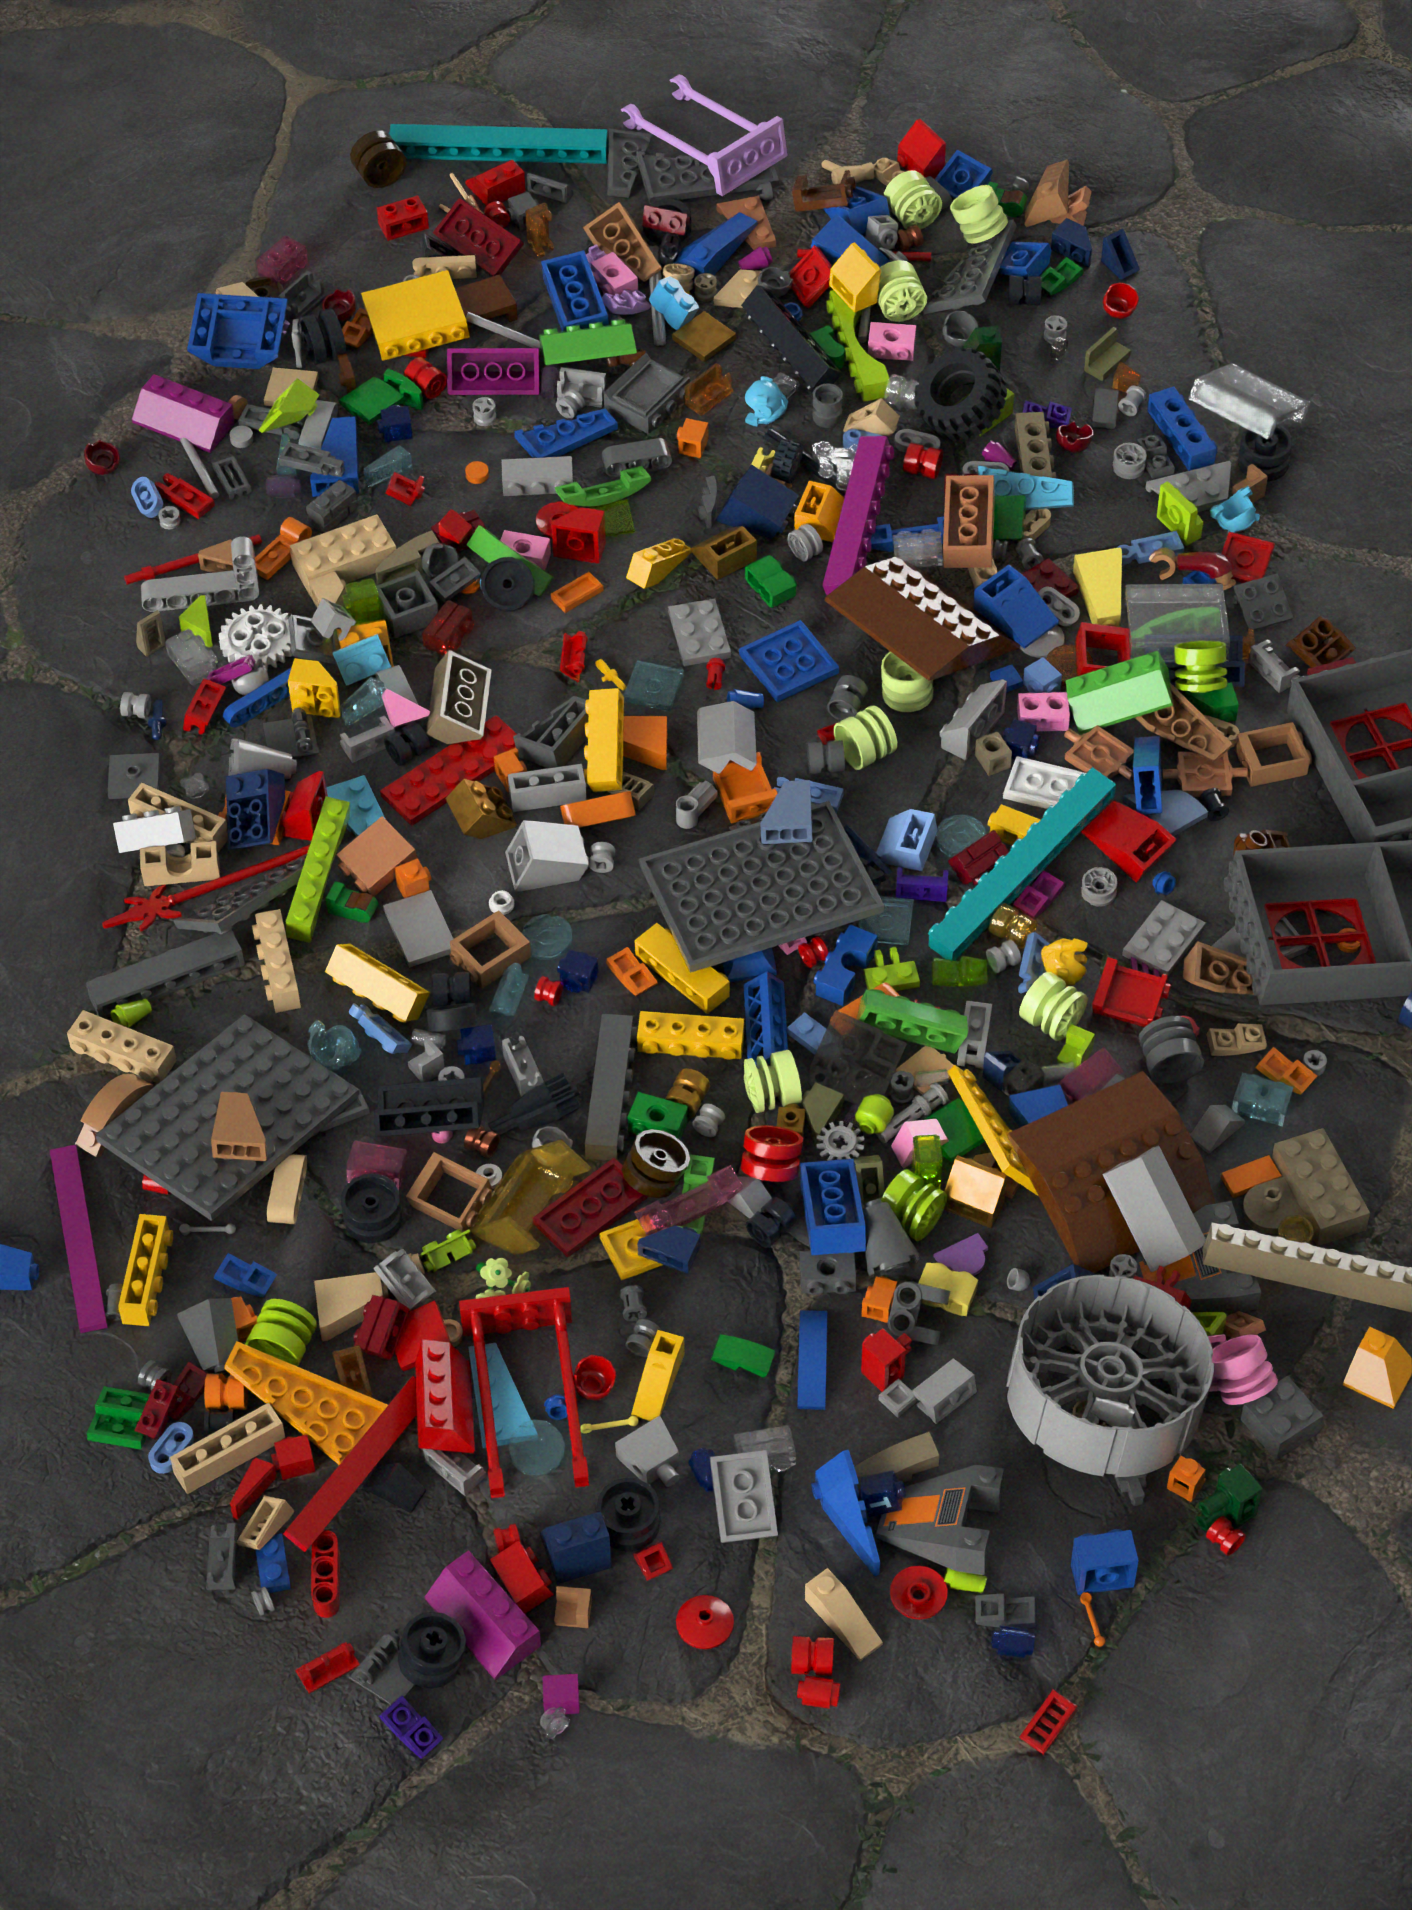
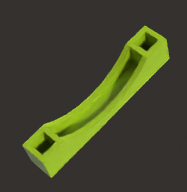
M831 290L829 300L826 301L827 312L832 314L833 328L838 330V342L845 349L844 359L849 361V373L851 377L855 378L856 393L861 394L863 402L890 397V378L885 365L867 354L855 336L854 331L861 319V310L854 312L834 290Z
M325 797L286 919L287 938L311 943L330 869L349 822L350 802Z

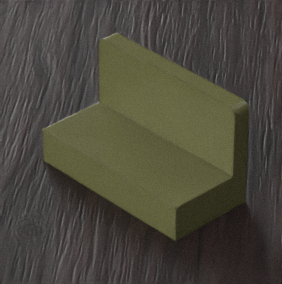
M1114 327L1086 351L1084 371L1101 381L1105 380L1124 363L1131 354L1130 349L1116 342L1118 330Z

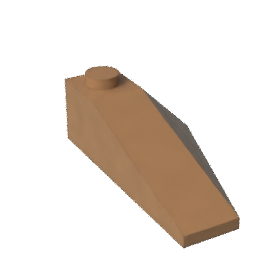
M1068 159L1046 167L1025 210L1026 227L1068 214Z
M620 202L583 227L594 245L597 244L598 248L604 251L605 254L614 252L643 282L662 270L639 228Z
M1171 683L1173 706L1135 717L1147 730L1213 762L1233 746Z
M1197 942L1184 959V980L1214 992L1254 995L1252 991L1253 979L1251 974L1247 973L1246 958Z

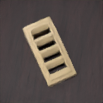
M264 1496L236 1543L239 1546L260 1550L290 1519L294 1513L293 1508L284 1499Z

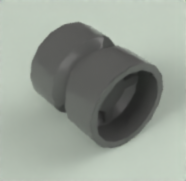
M822 384L814 389L812 418L816 425L831 428L841 422L843 393L838 386Z
M851 675L839 678L834 693L831 695L827 705L831 716L840 721L856 716L868 692L864 681Z
M843 740L828 741L826 745L821 741L807 742L809 774L824 773L825 769H828L831 773L845 771Z

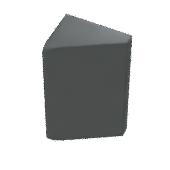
M531 173L527 174L529 192L564 203H568L573 196V191L567 184Z

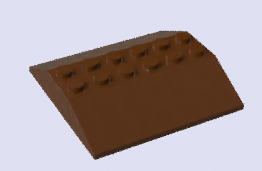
M897 557L864 566L828 594L824 600L928 681L1020 649L1021 646L921 568Z
M1144 1071L1007 1134L1073 1263L1093 1273L1109 1267L1111 1260L1117 1255L1126 1254L1132 1256L1140 1252L1103 1176L1105 1172L1118 1164L1135 1159L1149 1149L1160 1146L1192 1213H1195L1205 1205L1216 1204L1203 1158L1179 1113Z

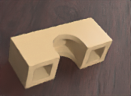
M216 841L191 843V852L182 857L169 855L165 846L140 848V868L144 886L208 881L220 878V861Z

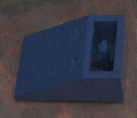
M263 769L226 776L228 850L273 843L285 801V777L283 773Z

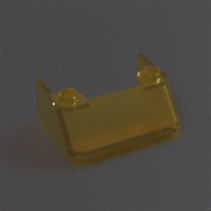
M562 1139L524 1151L509 1167L501 1182L493 1191L490 1201L482 1207L478 1213L477 1221L469 1230L477 1238L514 1255L524 1254L527 1251L537 1249L540 1244L529 1232L533 1225L532 1218L544 1209L552 1195L560 1192L562 1194L565 1193L572 1186L573 1182L571 1180L575 1175L588 1172L591 1167Z

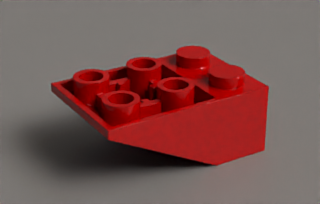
M1115 800L1081 831L1136 883L1170 851L1177 840L1158 822Z

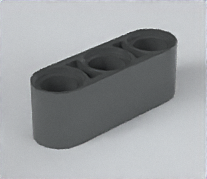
M662 438L614 445L605 448L602 452L606 473L611 477H620V471L639 466L650 472L666 469L672 464L667 441Z

